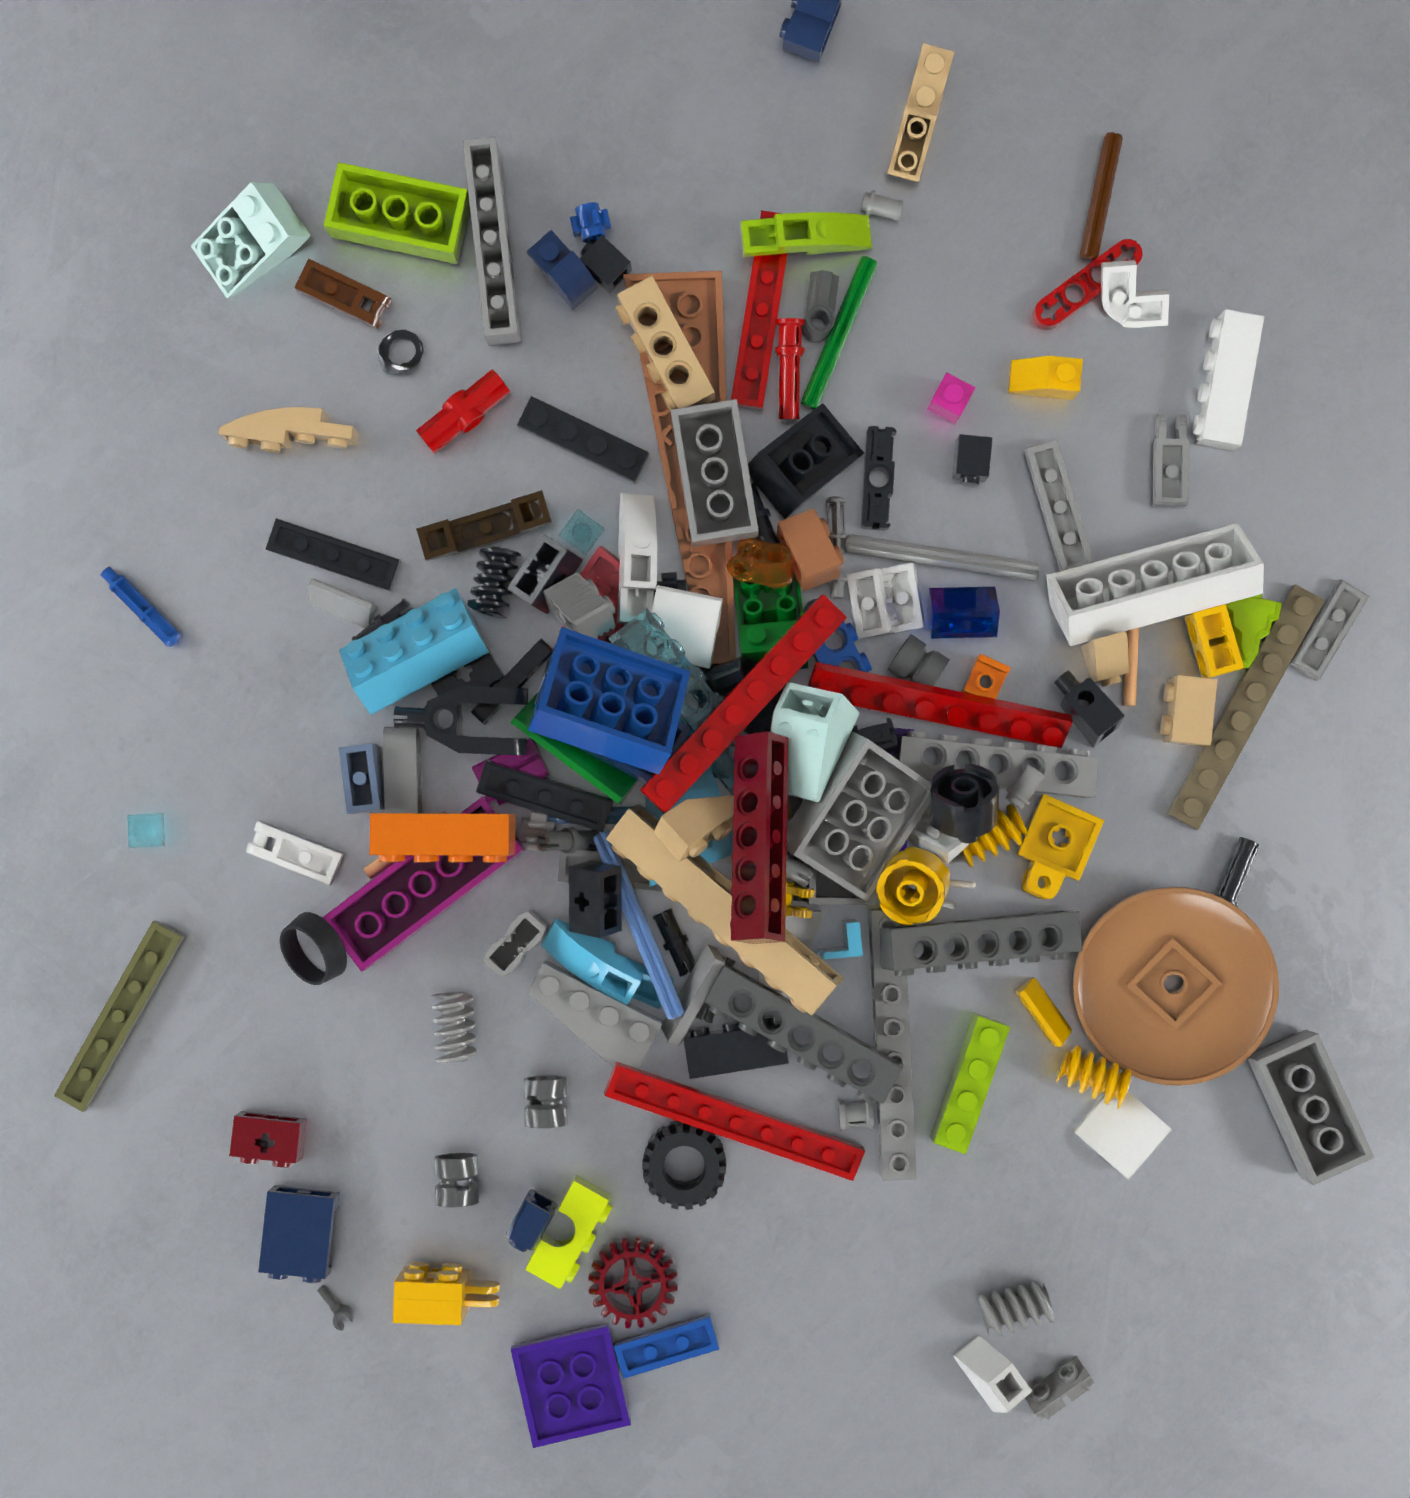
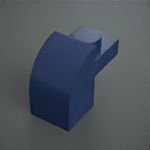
M552 230L526 251L527 255L549 278L552 288L572 310L597 290L596 282L589 270L573 250L570 251Z

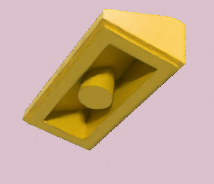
M1031 978L1015 989V994L1049 1042L1055 1047H1060L1069 1037L1072 1029L1037 979Z

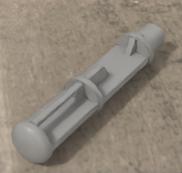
M833 496L826 500L828 527L829 505H832V532H830L829 539L832 545H837L843 553L846 551V501L842 497ZM840 505H843V532H840ZM841 570L839 578L828 582L831 586V598H844V585L847 582V578L841 575Z

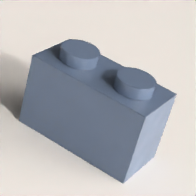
M368 743L338 747L347 814L385 810L384 785L378 744Z

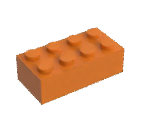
M370 813L369 855H379V862L405 861V855H414V862L439 861V855H448V862H473V856H483V862H507V856L515 855L516 814Z

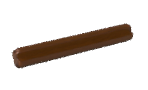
M1108 132L1104 137L1080 251V258L1084 260L1094 261L1099 256L1123 136L1119 133Z

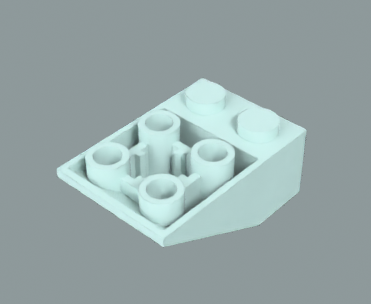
M250 182L195 240L191 247L225 296L231 298L289 258L311 235L274 183Z
M787 682L774 709L770 732L789 738L788 795L819 803L860 714L843 694Z

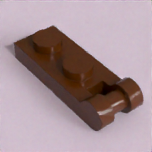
M309 258L294 287L297 292L377 330L383 321L380 318L384 309H389L392 303V299L387 295ZM365 299L373 302L369 312L361 309Z

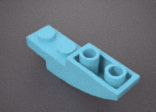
M555 918L541 945L554 959L584 982L618 1001L628 1005L631 998H634L660 1009L662 1004L645 965L615 953L616 944L603 938L570 932L568 923Z

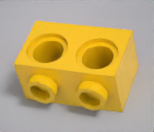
M1226 604L1198 611L1184 617L1201 678H1211L1244 668Z

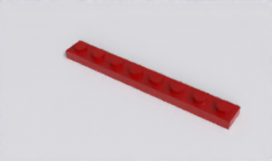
M824 594L820 595L669 757L659 775L654 774L641 787L640 791L660 811L667 813L734 741L735 736H738L847 617Z
M815 662L808 683L809 687L843 694L853 706L1062 748L1073 722L1071 714Z
M617 1061L604 1090V1095L611 1099L851 1181L854 1180L865 1153L863 1146Z

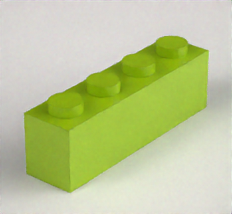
M973 1012L930 1135L931 1140L935 1144L966 1155L1010 1027L1005 1023Z

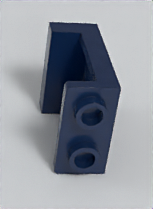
M275 1185L268 1190L258 1272L268 1273V1278L278 1280L287 1279L288 1276L301 1277V1281L306 1283H319L321 1279H326L331 1273V1265H329L334 1213L335 1209L339 1206L340 1192Z

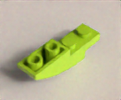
M839 212L775 214L774 218L743 220L740 223L743 257L806 252L807 255L872 249L869 215Z

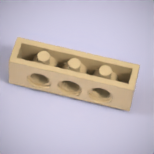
M653 276L618 293L619 305L615 307L618 316L624 325L630 323L635 333L631 335V339L639 354L645 351L650 361L646 367L655 383L661 381L666 391L662 393V397L670 412L672 409L703 405L715 400V391ZM650 313L655 315L657 318L656 322L651 326L642 325L639 319L643 314ZM661 342H667L673 347L672 351L667 355L657 354L654 348ZM675 371H683L688 375V379L683 384H674L670 380V376Z

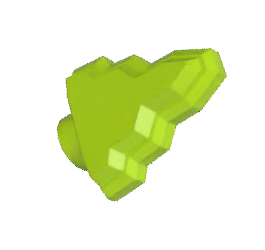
M1263 594L1226 604L1243 666L1246 669L1251 666L1259 653L1260 640L1269 635L1272 622L1278 620L1282 603L1263 599Z

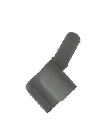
M322 1285L317 1291L334 1313V1327L337 1330L343 1331L344 1324L338 1316L346 1315L353 1322L354 1312L350 1306L340 1305L325 1286Z

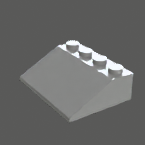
M851 731L819 803L804 799L788 824L787 851L867 902L874 892L884 868L898 854L930 804L931 783L869 739Z

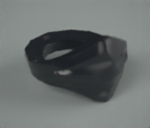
M395 330L384 337L378 347L380 365L383 371L389 375H400L414 370L419 365L423 355L421 340L415 333L407 330ZM407 339L415 346L416 353L409 362L397 365L388 358L390 354L389 349L396 340Z

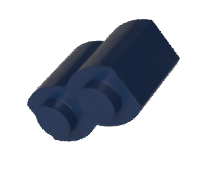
M792 0L791 8L795 10L791 19H784L779 37L783 38V49L820 62L839 14L842 0Z
M529 1190L506 1232V1236L510 1239L508 1243L522 1252H526L527 1249L535 1250L555 1214V1210L558 1207L557 1203L536 1190Z

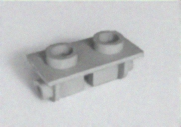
M1076 1356L1051 1375L1035 1384L1031 1388L1032 1392L1025 1399L1040 1421L1045 1417L1048 1420L1066 1406L1062 1400L1063 1397L1067 1395L1071 1401H1074L1085 1392L1090 1391V1386L1095 1382Z

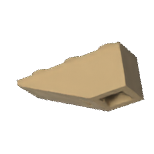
M734 795L686 799L661 816L653 833L679 862L690 855L695 858L708 847V842L714 838L720 841L732 830Z

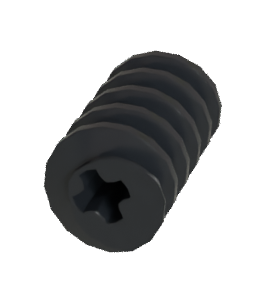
M500 547L482 548L479 551V555L486 560L478 561L476 567L483 573L473 576V580L481 586L471 587L470 593L478 599L468 600L467 606L480 614L506 619L507 617L501 614L499 609L509 608L510 604L502 600V596L512 595L513 593L505 587V583H511L514 578L507 573L508 570L518 569L519 566L510 560L513 557H521V553Z

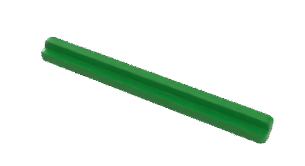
M863 256L859 261L836 316L834 326L828 335L804 392L801 404L809 409L814 410L820 403L873 277L877 261L870 257Z

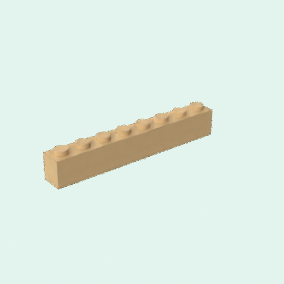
M640 804L629 808L606 837V840L612 844V850L620 857L628 858L638 866L637 871L644 878L654 880L659 884L667 898L674 902H680L687 908L688 915L699 924L704 923L709 927L717 941L725 946L730 945L737 951L740 960L750 968H756L765 975V981L772 988L786 993L791 998L790 1001L795 1008L803 1013L808 1012L812 1016L844 978L786 928L785 942L748 944L731 941L732 882L700 855L695 858L690 855L679 862L653 833L659 820Z

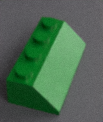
M536 693L528 702V705H525L510 723L615 802L622 804L639 781L572 745L528 731L538 694Z

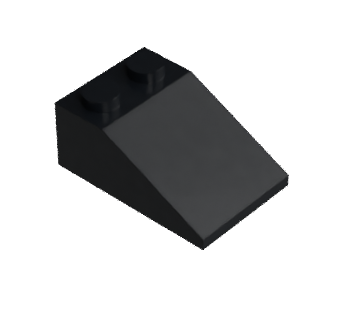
M822 403L759 451L748 463L749 475L783 518L786 519L859 459L864 452L824 403Z

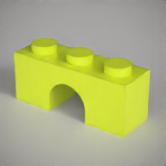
M576 1175L558 1211L571 1218L575 1225V1233L565 1240H556L544 1233L525 1270L558 1289H561L565 1280L571 1283L580 1267L576 1263L581 1251L587 1254L596 1238V1235L592 1233L597 1222L604 1224L613 1207L608 1204L611 1194Z

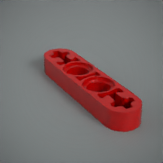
M1132 239L1119 241L1042 298L1032 313L1035 325L1044 330H1051L1100 295L1101 283L1093 279L1092 270L1096 267H1101L1103 262L1116 261L1122 254V250L1124 252L1132 251L1133 256L1131 260H1135L1138 265L1143 256L1140 244ZM1070 286L1079 287L1083 293L1082 300L1079 302L1069 301L1066 297V289ZM1059 301L1062 307L1054 313V320L1052 321L1049 317L1043 319L1041 317L1044 311L1043 307L1049 310Z

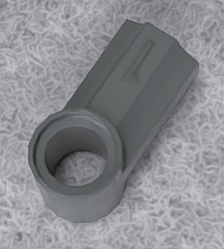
M821 270L811 272L804 317L805 325L802 326V333L812 342L825 340L835 323L834 312L839 276L833 274V272ZM811 319H822L826 327H815L812 324Z

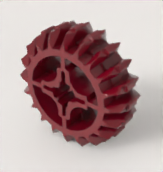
M627 1236L622 1237L621 1248H619L615 1241H611L609 1247L612 1254L605 1249H601L599 1256L604 1262L593 1260L591 1267L598 1272L589 1273L588 1276L589 1281L597 1283L590 1286L588 1290L591 1295H599L593 1300L594 1307L605 1305L601 1311V1316L605 1318L612 1312L614 1314L612 1324L617 1325L620 1318L626 1319L625 1328L627 1329L631 1327L632 1320L636 1319L638 1327L643 1328L644 1317H647L652 1324L656 1323L657 1316L655 1310L661 1315H666L667 1308L663 1303L673 1304L675 1297L669 1292L678 1290V1284L669 1281L678 1275L677 1270L667 1269L673 1264L672 1257L661 1260L665 1253V1248L661 1246L653 1252L654 1240L652 1239L648 1240L646 1247L640 1246L641 1236H636L634 1245H629ZM634 1257L648 1261L657 1272L640 1269ZM623 1259L624 1272L614 1277L613 1281L606 1282V1274L610 1267ZM630 1268L632 1276H636V1280L640 1279L636 1295L634 1288H631L630 1284L626 1285ZM661 1282L657 1295L650 1302L643 1305L642 1292L647 1288L653 1287V1283ZM609 1292H613L614 1295H626L631 1302V1306L619 1303Z

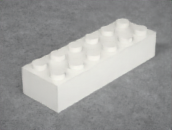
M1236 523L1047 575L1049 605L1069 645L1073 646L1263 594L1264 563L1240 525Z

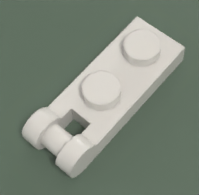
M257 821L254 828L257 831L253 842L248 843L245 852L332 885L344 855L343 853L281 830L265 822ZM269 837L276 839L272 850L265 848Z

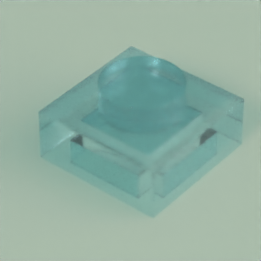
M577 509L558 535L586 556L605 529L581 510Z
M164 813L127 815L129 848L165 846Z

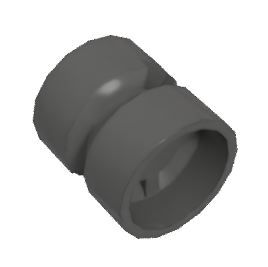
M910 634L887 670L902 680L911 677V682L933 686L950 659L938 651L933 650L927 653L926 643Z
M545 1075L524 1078V1098L529 1100V1104L524 1107L525 1127L556 1128L568 1124L567 1105L562 1103V1099L567 1097V1077Z
M447 1153L434 1157V1176L440 1179V1182L435 1185L436 1206L465 1207L479 1203L478 1183L473 1180V1177L478 1174L477 1154Z

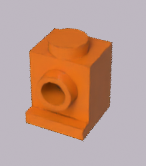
M979 654L976 656L960 692L996 699L1011 667L983 654ZM982 676L990 678L991 685L989 688H983L980 685V678Z

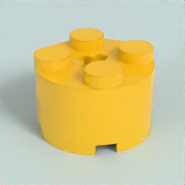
M907 847L903 851L898 852L888 862L877 882L876 889L883 912L895 922L903 925L925 923L932 920L939 913L948 894L950 871L940 858L927 850ZM913 884L917 887L915 889H912L910 885Z

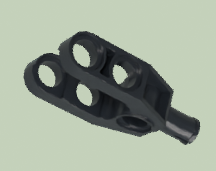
M459 686L428 700L424 708L399 706L394 708V715L408 717L407 719H393L395 728H424L428 737L458 753L526 755L527 738L462 736L461 725L463 717L461 707L463 703L528 705V688ZM444 709L449 710L453 715V723L448 728H443L438 723V714Z

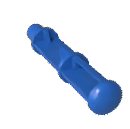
M107 567L102 571L100 576L109 584V589L139 617V620L166 647H172L179 642L181 633L125 576L118 575L111 567Z

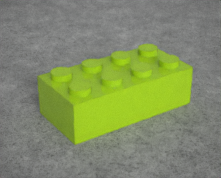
M338 162L324 228L330 237L334 239L458 264L470 213L468 190L464 188Z

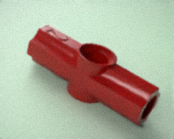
M492 369L467 390H459L450 396L442 405V410L419 427L416 432L432 452L436 454L460 433L465 434L474 429L485 418V413L511 392L500 376Z

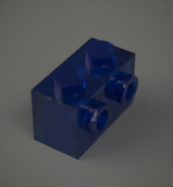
M995 586L929 588L927 616L931 639L997 637L1000 609Z

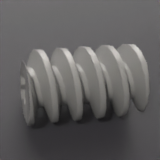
M445 992L431 995L441 999V1002L432 1006V1010L442 1013L441 1016L432 1019L433 1023L442 1025V1029L434 1032L433 1036L443 1039V1042L435 1045L434 1049L444 1052L443 1056L435 1059V1063L466 1061L469 1057L477 1054L475 1047L468 1046V1044L476 1040V1036L466 1032L475 1027V1022L465 1019L474 1014V1009L464 1006L474 1000L473 995L464 992Z
M1031 1282L1030 1293H1028L1023 1285H1019L1017 1287V1296H1015L1010 1288L1005 1289L1004 1300L995 1291L992 1293L991 1303H989L984 1295L979 1296L980 1309L988 1334L989 1329L993 1328L998 1337L1002 1336V1325H1006L1009 1331L1014 1333L1016 1321L1021 1324L1024 1330L1028 1329V1318H1032L1035 1324L1040 1326L1041 1315L1043 1314L1050 1323L1054 1321L1051 1301L1044 1283L1043 1289H1041L1037 1282Z

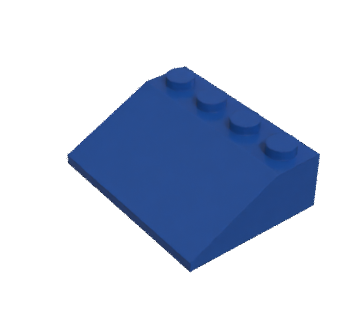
M561 627L528 731L659 775L672 752L690 671Z

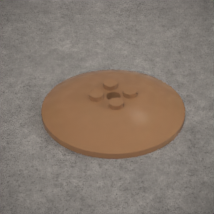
M1171 886L1154 888L1134 894L1117 903L1098 919L1082 943V951L1078 953L1073 974V993L1077 1014L1084 1031L1096 1049L1108 1061L1118 1063L1121 1070L1125 1068L1131 1069V1075L1136 1078L1162 1085L1181 1086L1193 1085L1218 1078L1242 1064L1253 1054L1262 1043L1273 1023L1279 999V978L1275 958L1266 938L1246 913L1231 902L1213 893L1195 888ZM1175 974L1182 977L1183 985L1179 990L1169 991L1164 987V981L1168 976Z

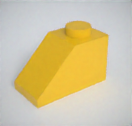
M1042 356L1012 360L1008 394L1073 400L1080 392L1083 359Z

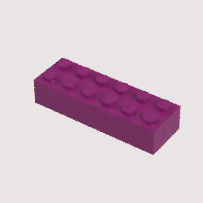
M482 796L460 814H499V812L492 803L487 801L486 797ZM515 835V855L507 856V862H483V856H473V862H448V855H439V861L414 862V855H405V861L392 864L322 918L335 929L344 944L347 954L359 970L363 972L524 852L526 848Z

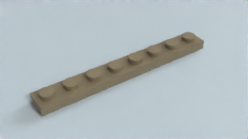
M1296 584L1291 586L1281 605L1279 619L1272 622L1269 635L1264 637L1259 645V653L1251 666L1245 670L1214 726L1211 746L1202 748L1171 804L1167 815L1194 830H1199L1324 602L1322 598Z

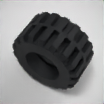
M676 1120L669 1122V1125L666 1127L661 1126L657 1129V1133L651 1136L645 1148L642 1161L644 1182L648 1184V1190L652 1196L655 1194L659 1197L658 1201L665 1205L667 1202L671 1204L673 1209L685 1206V1210L693 1209V1205L699 1204L700 1207L705 1205L707 1199L710 1197L713 1199L717 1195V1190L719 1187H722L726 1174V1156L721 1140L717 1139L714 1133L682 1122L677 1123ZM680 1146H689L699 1151L704 1159L702 1174L688 1182L673 1179L666 1172L664 1165L665 1158L672 1149Z

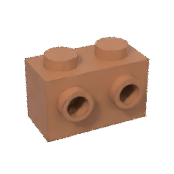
M814 508L778 522L776 536L803 592L839 578L841 565L844 563L842 552L837 545H832L829 539L830 530L824 518L819 519Z

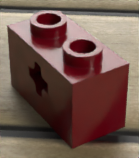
M241 1111L234 1116L229 1156L239 1157V1162L246 1164H258L259 1160L272 1161V1166L292 1167V1163L296 1164L303 1158L307 1118ZM266 1134H269V1140L275 1141L270 1147H267V1141L262 1140V1137Z

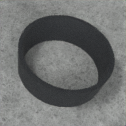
M311 912L301 913L282 930L280 934L281 952L288 966L300 979L311 985H320L343 974L347 966V954L344 944L335 929L321 916ZM296 930L305 933L317 945L325 962V972L317 968L307 958L299 944Z

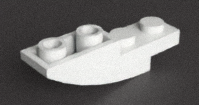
M621 493L617 559H620L617 623L631 624L634 622L639 625H649L653 607V594L657 588V524L654 496Z

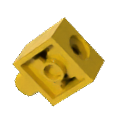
M411 1262L409 1267L405 1266L394 1281L393 1323L461 1325L469 1307H496L499 1305V1296L494 1295V1293L500 1291V1283L497 1281L470 1280L471 1269H464L462 1264L445 1263L442 1265V1268L429 1267V1263Z

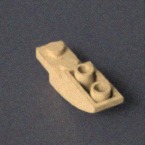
M923 43L887 172L888 175L919 183L954 51Z
M285 407L264 410L235 419L219 427L218 434L228 441L229 446L248 448V444L260 445V449L263 451L280 453V448L291 449L292 437H295L294 441L299 443L314 444L315 440L327 441V445L330 447L346 449L347 444L357 445L359 432L350 425L328 423V414L322 408Z

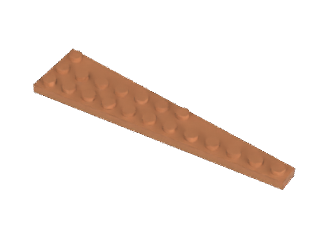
M697 271L623 274L626 289L653 276L715 391V400L709 403L726 401L722 272ZM646 313L640 317L639 322L644 326H651L656 322L657 318L653 314ZM661 342L655 346L654 351L659 355H667L672 351L673 347L667 342ZM644 351L640 354L687 588L689 592L723 598L712 664H722L736 658L732 541L692 548L671 412L662 397V393L666 391L661 381L656 383L653 381L646 367L650 361ZM675 371L670 376V380L674 384H683L688 379V375L683 371Z

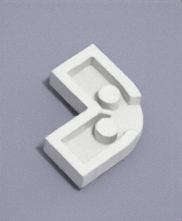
M1135 260L1101 263V301L1104 310L1112 319L1121 323L1123 327L1128 328L1168 325L1169 293L1167 289L1136 292L1137 264Z

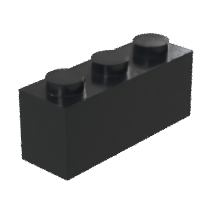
M774 1016L764 1017V1021L769 1027L776 1028L782 1024V1021H775ZM739 1021L722 1024L723 1030L709 1031L708 1026L689 1029L690 1035H685L683 1038L689 1079L789 1064L787 1051L782 1053L767 1044L769 1039L760 1033L752 1036L738 1027Z

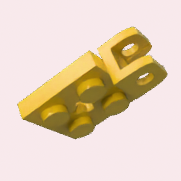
M1041 794L1027 827L1028 836L1024 834L1022 845L1019 846L1016 855L1030 861L1022 878V890L1042 900L1052 899L1058 893L1064 877L1079 881L1105 820L1046 794ZM1061 828L1065 830L1064 836L1069 839L1067 844L1061 843L1058 847L1054 844L1055 839L1052 838V833L1058 832ZM1040 877L1044 880V887L1042 889L1037 883Z

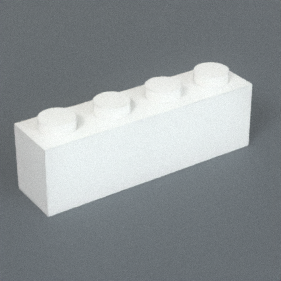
M1225 309L1217 319H1213L1209 331V338L1213 339L1212 349L1207 351L1203 369L1208 371L1206 383L1202 382L1198 393V402L1202 403L1200 415L1197 414L1195 416L1192 426V434H1196L1195 445L1232 452L1242 446L1265 316Z

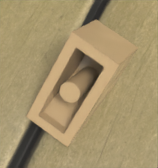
M1126 631L1094 639L1081 645L1089 678L1094 682L1101 681L1102 687L1122 682L1120 676L1129 673Z

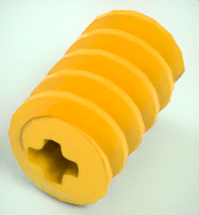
M1013 804L1006 806L1007 815L999 809V818L996 826L987 834L979 836L976 842L968 844L960 852L970 868L974 867L973 856L975 855L982 862L986 861V850H989L995 857L998 856L997 845L999 844L1006 851H1009L1010 839H1013L1019 846L1022 845L1021 834L1024 833L1028 836L1020 814Z
M1076 1045L1065 1055L1055 1081L1058 1082L1065 1075L1067 1076V1087L1069 1088L1076 1081H1079V1092L1082 1094L1089 1087H1092L1093 1099H1096L1103 1092L1105 1093L1104 1104L1108 1105L1116 1098L1118 1110L1131 1083V1069L1125 1068L1119 1074V1064L1113 1062L1106 1069L1105 1057L1101 1056L1093 1063L1094 1053L1088 1051L1081 1057V1047Z

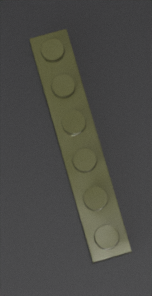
M157 920L152 921L57 1089L55 1097L82 1112L88 1109L185 936Z

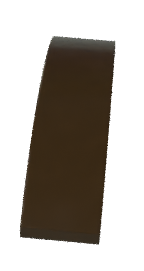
M541 490L511 499V502L451 521L446 519L417 528L416 530L425 560L429 561L492 545L552 523L543 491Z

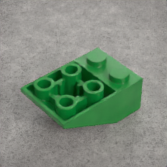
M791 566L733 571L740 656L745 655L747 658L753 659L755 664L763 658L804 613L800 584ZM808 661L800 669H808Z

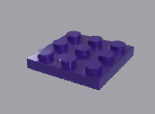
M609 1323L511 1346L510 1350L533 1448L631 1425V1417Z

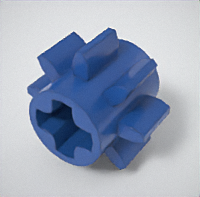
M596 202L585 203L575 208L576 216L570 217L574 237L581 235L583 243H588L592 239L597 241L601 235L606 237L605 230L611 229L607 209L600 210L599 204Z

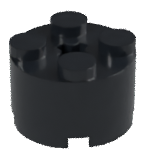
M965 764V769L954 770V765L939 770L931 780V826L945 835L958 838L959 841L969 844L976 842L979 836L990 832L996 826L999 818V786L994 773L975 764Z

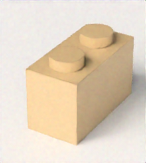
M1182 675L1170 677V682L1165 684L1163 694L1164 702H1168L1167 715L1162 716L1160 733L1164 735V743L1200 747L1211 746L1218 679Z

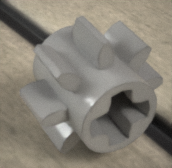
M531 811L530 818L522 817L519 842L527 843L526 850L544 852L537 848L536 837L546 836H539L537 833L540 830L556 831V821H548V815Z

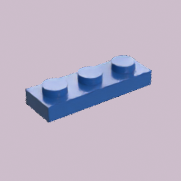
M708 1314L614 1343V1349L623 1379L719 1350V1343L711 1316Z

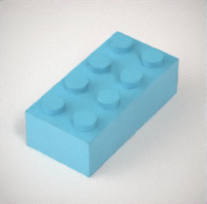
M457 588L438 595L434 600L419 608L408 611L402 617L378 627L368 635L358 640H353L347 646L339 649L352 688L370 715L489 653L474 617Z

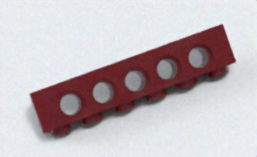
M768 731L735 736L730 929L731 941L748 944L785 942L789 738Z

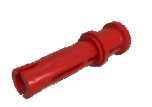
M778 318L775 319V324L779 326L778 346L775 347V353L779 356L780 364L778 419L799 420L800 357L805 353V348L801 346L802 326L805 325V319Z

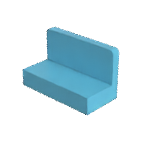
M856 919L841 920L844 946L818 949L819 957L821 959L863 956L860 922Z

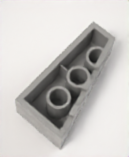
M547 960L542 963L528 991L532 998L612 1068L617 1061L640 1069L663 1023L662 1019L630 1003L627 1005L606 995L576 975Z

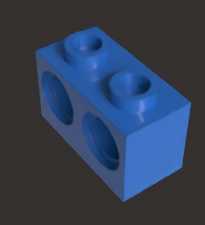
M843 622L834 631L842 639L840 648L830 649L823 643L813 654L816 662L839 666L842 662H849L854 665L855 670L863 672L872 670L864 652L859 654L854 644L858 637L850 622L847 624Z

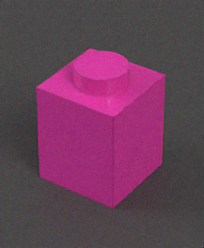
M946 372L927 410L956 424L976 387Z

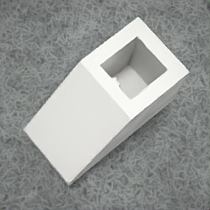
M976 1336L953 1356L993 1412H1010L1032 1392L1013 1363L981 1336Z

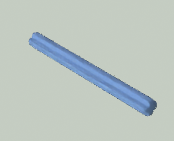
M601 832L595 835L593 840L602 862L621 866L622 910L668 1019L683 1015L684 1009L621 857L612 850V844L606 840L610 832Z

